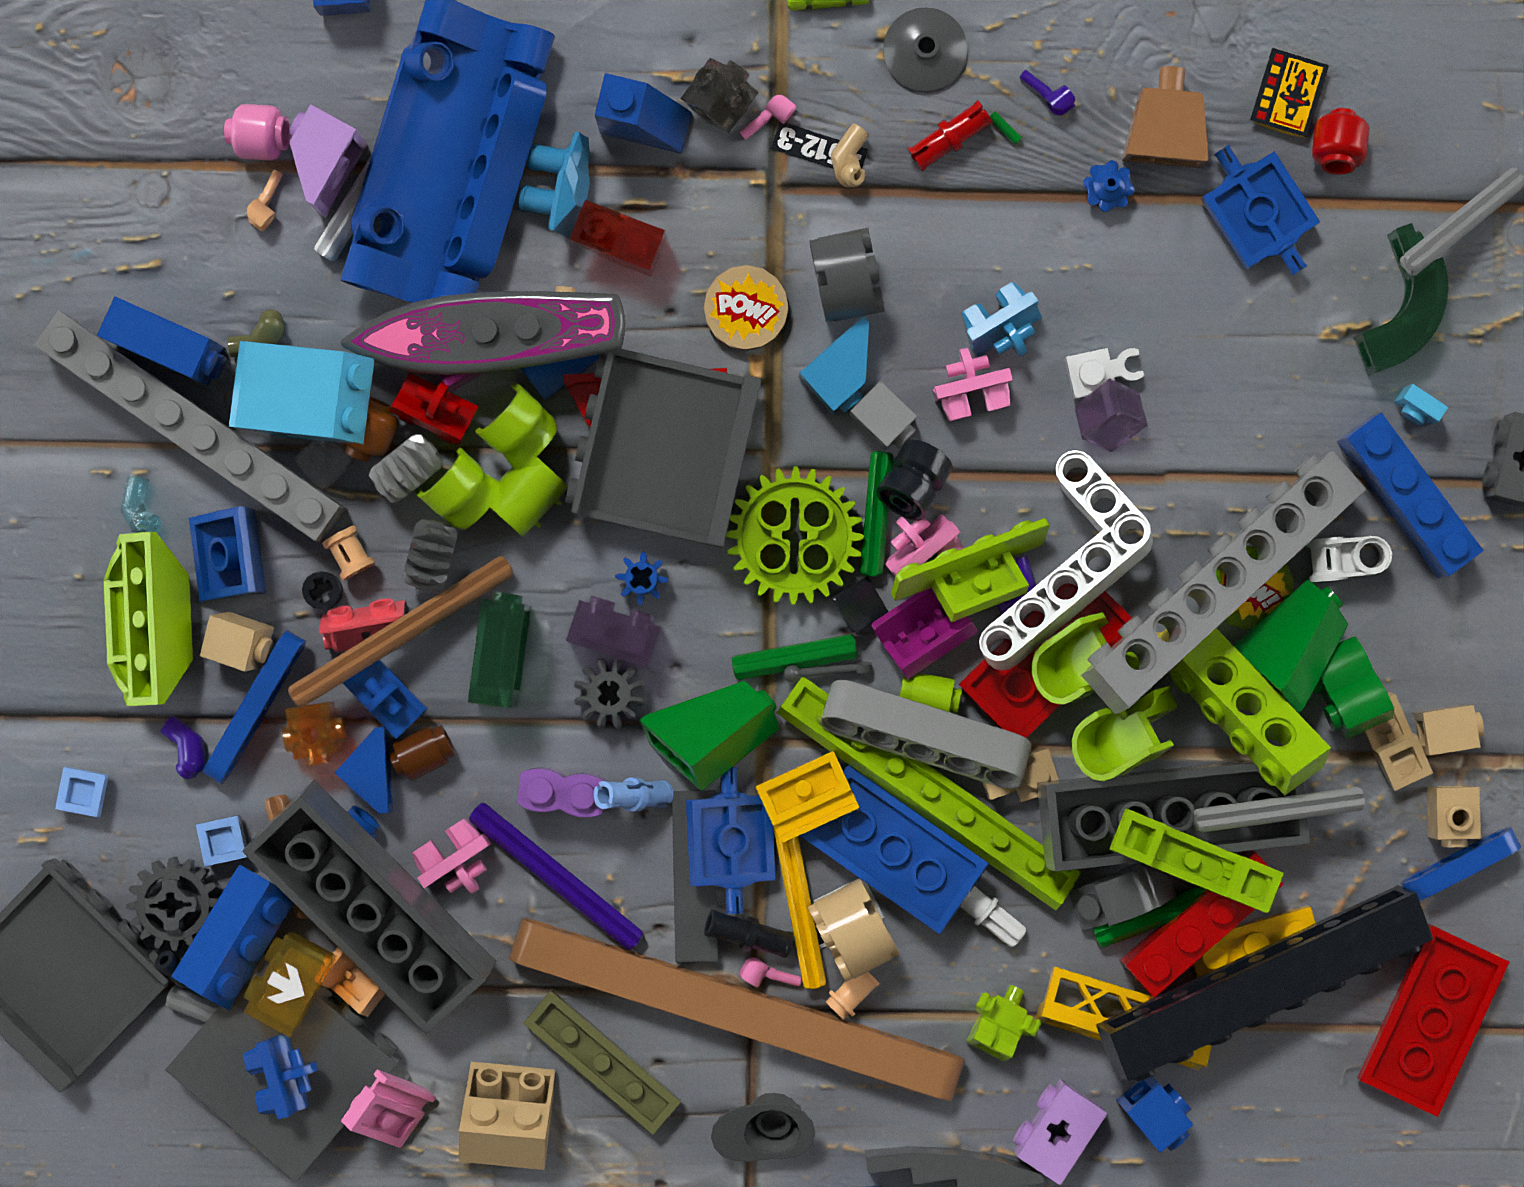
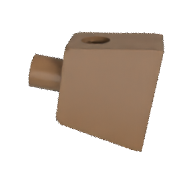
M1177 66L1160 67L1158 88H1143L1139 93L1122 154L1123 162L1200 169L1208 162L1203 93L1184 91V68Z

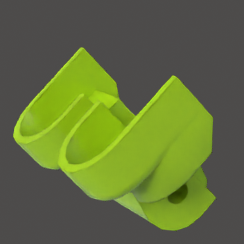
M515 381L510 386L517 394L509 406L489 426L484 429L479 427L475 431L495 451L502 453L511 465V468L498 481L486 474L483 468L460 447L456 451L458 457L454 464L432 488L425 492L418 486L414 490L426 505L436 514L442 516L452 527L465 530L491 508L524 537L534 525L538 528L541 526L538 520L554 503L558 506L562 504L558 499L568 489V485L537 457L550 443L558 430L555 418Z
M1103 612L1077 619L1043 643L1035 652L1032 661V677L1036 688L1050 702L1064 705L1088 697L1095 692L1081 674L1091 666L1087 660L1088 657L1106 643L1100 631V628L1108 623ZM1133 652L1126 653L1125 658L1128 665L1138 670V657ZM1171 686L1153 690L1151 687L1130 708L1116 715L1107 707L1094 712L1082 720L1075 728L1072 737V753L1076 764L1082 772L1093 780L1106 781L1129 773L1145 762L1155 760L1173 747L1174 744L1171 739L1160 743L1151 726V723L1178 707L1170 693L1173 690Z

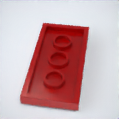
M1070 583L1063 584L1057 589L1055 596L1062 600L1071 599L1076 595L1078 587ZM1104 591L1047 640L1077 619L1103 612L1108 623L1101 627L1100 631L1106 642L1112 647L1122 638L1117 631L1132 617ZM1032 611L1023 620V625L1029 628L1037 627L1044 621L1045 614L1039 611ZM1003 639L990 653L997 656L1004 655L1011 649L1012 642L1008 639ZM1040 646L1009 670L994 669L984 658L958 684L1001 729L1019 734L1025 738L1061 705L1052 703L1044 698L1036 688L1032 677L1033 657Z
M1428 924L1433 940L1420 945L1421 949L1414 954L1357 1079L1438 1117L1510 962Z

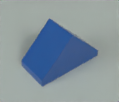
M385 727L374 728L334 772L379 814L393 811L391 760L389 757L390 733Z

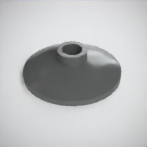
M927 7L916 8L899 16L889 27L883 45L884 61L892 77L902 86L917 92H933L950 85L962 72L968 52L966 36L959 23L949 14ZM922 40H930L934 45V50L931 53H923L919 50L918 44Z

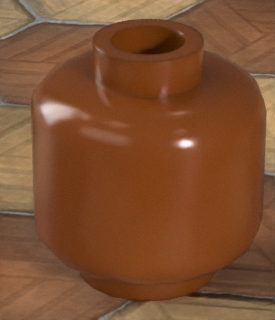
M372 397L369 398L364 444L341 442L347 446L345 450L347 455L369 462L371 455L383 456L388 453L399 426L398 418L389 412L391 405Z

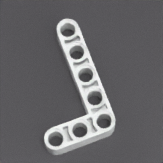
M1075 450L1063 454L1057 461L1056 475L1064 494L1099 533L982 632L979 640L980 649L987 663L994 669L1009 670L1016 666L1151 551L1153 539L1147 519L1092 458L1084 452ZM1080 467L1088 471L1087 476L1079 482H1071L1066 479L1067 473L1073 468ZM1101 498H1110L1116 502L1114 508L1107 513H1099L1093 509L1094 504ZM1129 529H1139L1144 533L1143 538L1136 544H1127L1121 540L1123 533ZM1097 556H1105L1111 560L1110 566L1102 572H1095L1088 568L1090 561ZM1070 583L1078 587L1076 595L1071 599L1062 600L1055 596L1057 589L1063 584ZM1031 611L1042 612L1045 614V618L1041 625L1034 628L1023 625V619ZM1005 638L1012 642L1011 649L1006 654L997 656L990 653V648L994 641Z

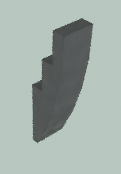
M917 1146L864 1150L868 1174L910 1168L913 1185L955 1179L956 1187H1024L1044 1184L1043 1174L1032 1166L993 1154L957 1148Z

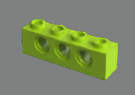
M1217 628L1171 669L1170 674L1177 688L1183 693H1189L1200 705L1204 716L1211 723L1218 724L1229 736L1233 747L1239 753L1246 754L1256 764L1263 779L1268 784L1276 786L1284 795L1291 792L1324 767L1331 747ZM1210 679L1220 680L1224 685H1217L1211 682ZM1239 709L1248 710L1254 715H1245ZM1267 740H1276L1283 746H1274Z

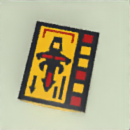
M1272 48L1250 120L1274 131L1307 138L1329 65Z

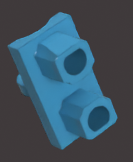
M1011 282L999 289L995 294L998 303L1002 307L998 312L989 316L981 303L974 304L962 312L969 344L977 357L993 347L998 355L1011 348L1019 357L1027 353V348L1023 341L1035 334L1031 324L1042 318L1037 306L1039 301L1032 291L1026 294L1015 282Z

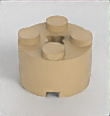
M861 879L815 901V904L808 907L824 943L831 950L835 958L834 960L846 982L900 955Z

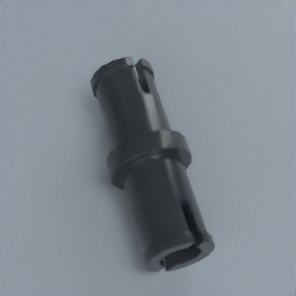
M717 910L710 911L704 928L705 936H712L739 944L741 950L749 952L753 948L779 955L782 958L788 957L794 940V933L791 931H783L759 924V919L749 916L745 920L720 913Z

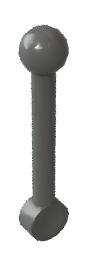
M866 661L849 665L800 669L795 665H790L784 670V677L786 680L794 682L799 677L854 672L865 674L872 672L871 662Z

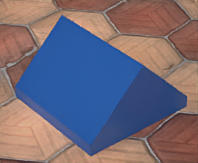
M237 506L189 518L199 602L266 593L255 509Z

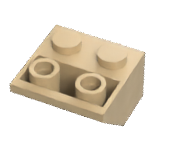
M471 1061L459 1127V1162L545 1170L556 1070Z

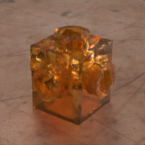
M334 701L306 705L303 708L285 709L288 726L282 728L283 742L286 752L293 753L294 760L305 758L306 765L313 766L332 762V753L342 752L341 743L347 742V732L343 717L337 718ZM313 728L317 729L319 733L316 742L311 737Z

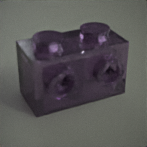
M591 595L589 603L579 600L566 639L567 642L650 668L663 628L654 624L656 616L633 608L631 609L630 616L613 611L614 602Z

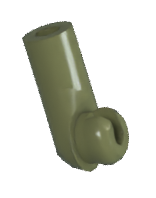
M271 309L265 310L260 315V320L251 334L229 336L228 348L230 357H238L240 341L277 344L285 329L281 313Z

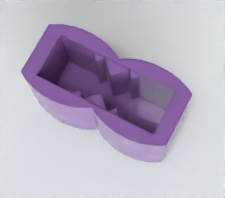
M531 768L520 774L517 803L528 810L536 812H549L560 808L562 811L577 817L598 816L603 814L605 809H601L595 804L594 789L596 786H600L599 782L607 780L592 773H575L566 776L552 768Z

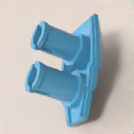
M575 132L570 146L566 149L534 143L529 151L528 167L532 171L539 170L558 174L555 190L524 185L519 195V208L521 211L550 215L549 230L567 239H573L589 211L587 196L590 185L588 171L590 147L588 137L580 132Z

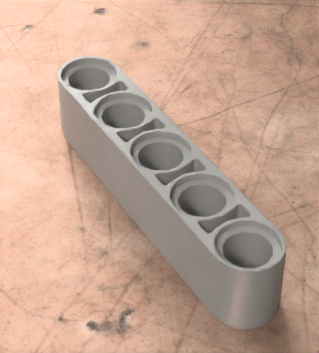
M837 680L831 684L820 720L821 726L835 735L1003 788L1013 789L1022 785L1031 750L1030 741L1019 734L848 680Z

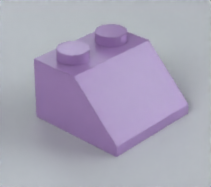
M310 104L306 113L300 111L293 120L289 130V134L292 135L289 143L306 201L318 214L327 218L363 154L367 143L355 128Z

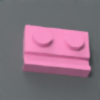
M377 1069L373 1074L377 1077L371 1087L366 1085L361 1093L354 1098L341 1122L350 1131L401 1148L424 1116L425 1112L422 1111V1108L426 1102L430 1101L433 1103L436 1097L425 1087Z

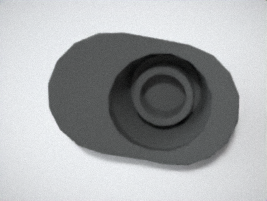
M773 1092L755 1098L750 1105L731 1109L720 1116L713 1125L711 1140L714 1149L721 1156L732 1161L750 1162L788 1159L805 1153L811 1147L815 1137V1128L813 1121L792 1098L785 1094Z

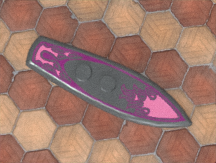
M550 291L474 292L435 297L393 309L363 324L342 339L341 345L357 355L374 358L375 363L393 369L436 375L479 374L550 364L620 350L624 341L626 320L623 305L617 294Z

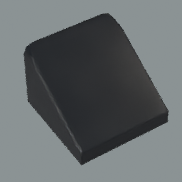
M868 576L831 597L852 634L889 612Z

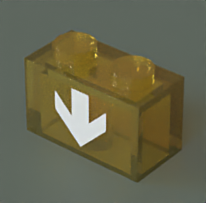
M293 931L286 934L283 940L276 937L264 960L270 963L262 978L256 975L245 992L243 998L248 1000L249 1003L244 1013L291 1037L301 1025L337 955Z

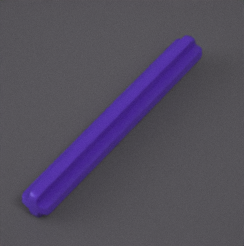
M480 803L469 816L472 824L627 950H632L643 937L641 929L486 803Z

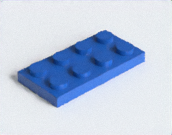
M848 765L844 770V774L860 808L799 836L941 935L985 872L989 863Z

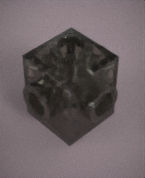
M709 58L704 67L696 73L693 82L680 99L706 123L729 134L739 119L747 112L749 105L759 92L746 81L750 75L741 66L731 60L725 65Z

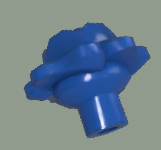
M1113 160L1105 165L1092 166L1090 169L1091 177H1086L1083 181V186L1088 191V203L1090 205H1097L1099 203V208L1102 212H1108L1114 207L1124 208L1128 203L1126 196H1131L1135 191L1134 186L1130 182L1129 169L1126 167L1119 169L1118 163Z

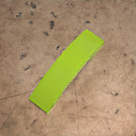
M1126 808L1110 846V850L1267 914L1284 874Z

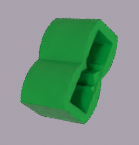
M1354 636L1338 643L1313 690V694L1321 693L1328 706L1324 707L1323 711L1333 731L1340 729L1345 739H1348L1393 719L1394 706L1357 637Z

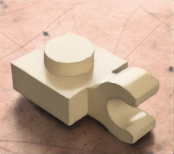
M1045 748L1029 754L1020 787L1011 789L998 787L986 782L982 784L987 799L992 800L1016 791L1019 801L1024 802L1038 797L1037 782L1056 781L1059 778L1049 748Z

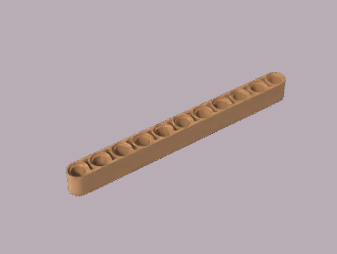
M521 918L509 956V960L544 973L942 1100L953 1101L965 1063L964 1058L944 1050L847 1019L843 1020L840 1017L529 918Z

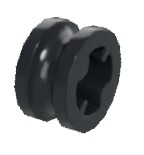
M324 571L314 572L303 583V598L313 608L323 610L333 608L342 598V583L332 573ZM324 578L323 583L328 584L331 582L334 588L328 593L330 600L321 603L322 598L317 597L315 600L312 596V591L317 589L316 581Z

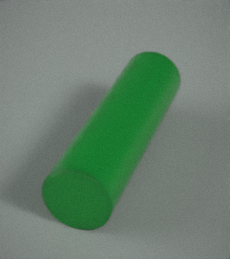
M996 111L990 115L993 124L1014 145L1022 139Z

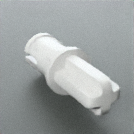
M974 886L960 907L976 919L975 925L979 926L982 924L1009 947H1014L1023 938L1026 932L1025 926L997 905V898L994 897L991 900Z

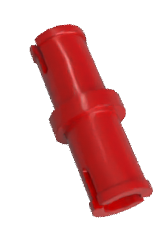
M978 100L949 122L942 120L937 124V130L914 146L907 148L922 172L951 150L957 152L962 149L961 143L993 123L986 110L982 109L983 106Z

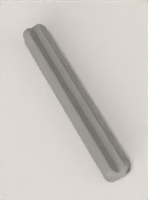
M1518 168L1507 170L1408 250L1400 258L1401 267L1409 275H1417L1524 187V175L1521 174Z
M1350 787L1199 808L1194 811V824L1196 830L1203 833L1361 811L1365 807V799L1361 788Z

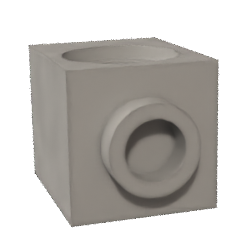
M881 381L849 413L885 450L892 443L899 448L916 431L910 424L917 416Z

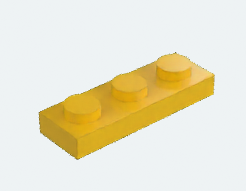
M1307 905L1237 925L1193 964L1196 978L1315 924L1311 906Z

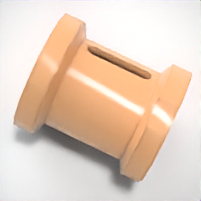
M355 525L334 534L322 543L324 549H330L342 571L339 575L342 581L360 574L376 563L373 557L367 556L356 536L358 529Z

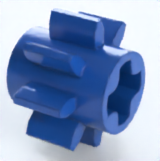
M642 552L640 562L634 564L625 557L623 560L628 567L626 574L619 573L615 575L616 579L626 581L627 587L621 592L622 597L628 596L633 591L637 594L638 605L643 604L644 595L649 593L659 600L661 597L656 590L658 583L669 582L668 578L658 576L656 571L662 566V560H658L653 565L647 563L646 552ZM636 568L643 572L649 568L652 570L653 574L649 577L652 585L648 589L641 585L633 588L631 583L634 582L635 576L632 572Z

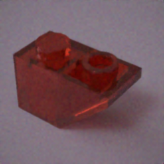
M585 200L569 240L613 263L652 277L667 237L665 230Z

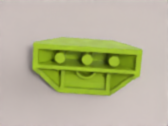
M157 532L119 534L116 542L117 549L110 559L103 580L107 665L117 686L124 693L123 699L127 706L165 704L193 661L189 574Z

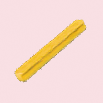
M774 828L803 986L805 989L820 988L825 986L826 979L815 921L808 909L811 906L799 837L797 836L781 843Z

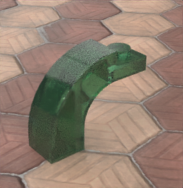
M1412 223L1396 228L1387 234L1404 282V297L1401 307L1388 323L1353 337L1368 377L1394 367L1420 351L1436 332L1446 309L1448 275L1443 257L1434 260L1417 275H1409L1400 265V258L1424 238L1420 231L1415 232Z

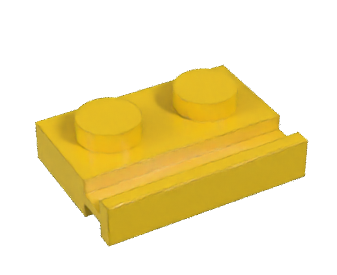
M834 750L756 785L758 794L781 843L860 808Z

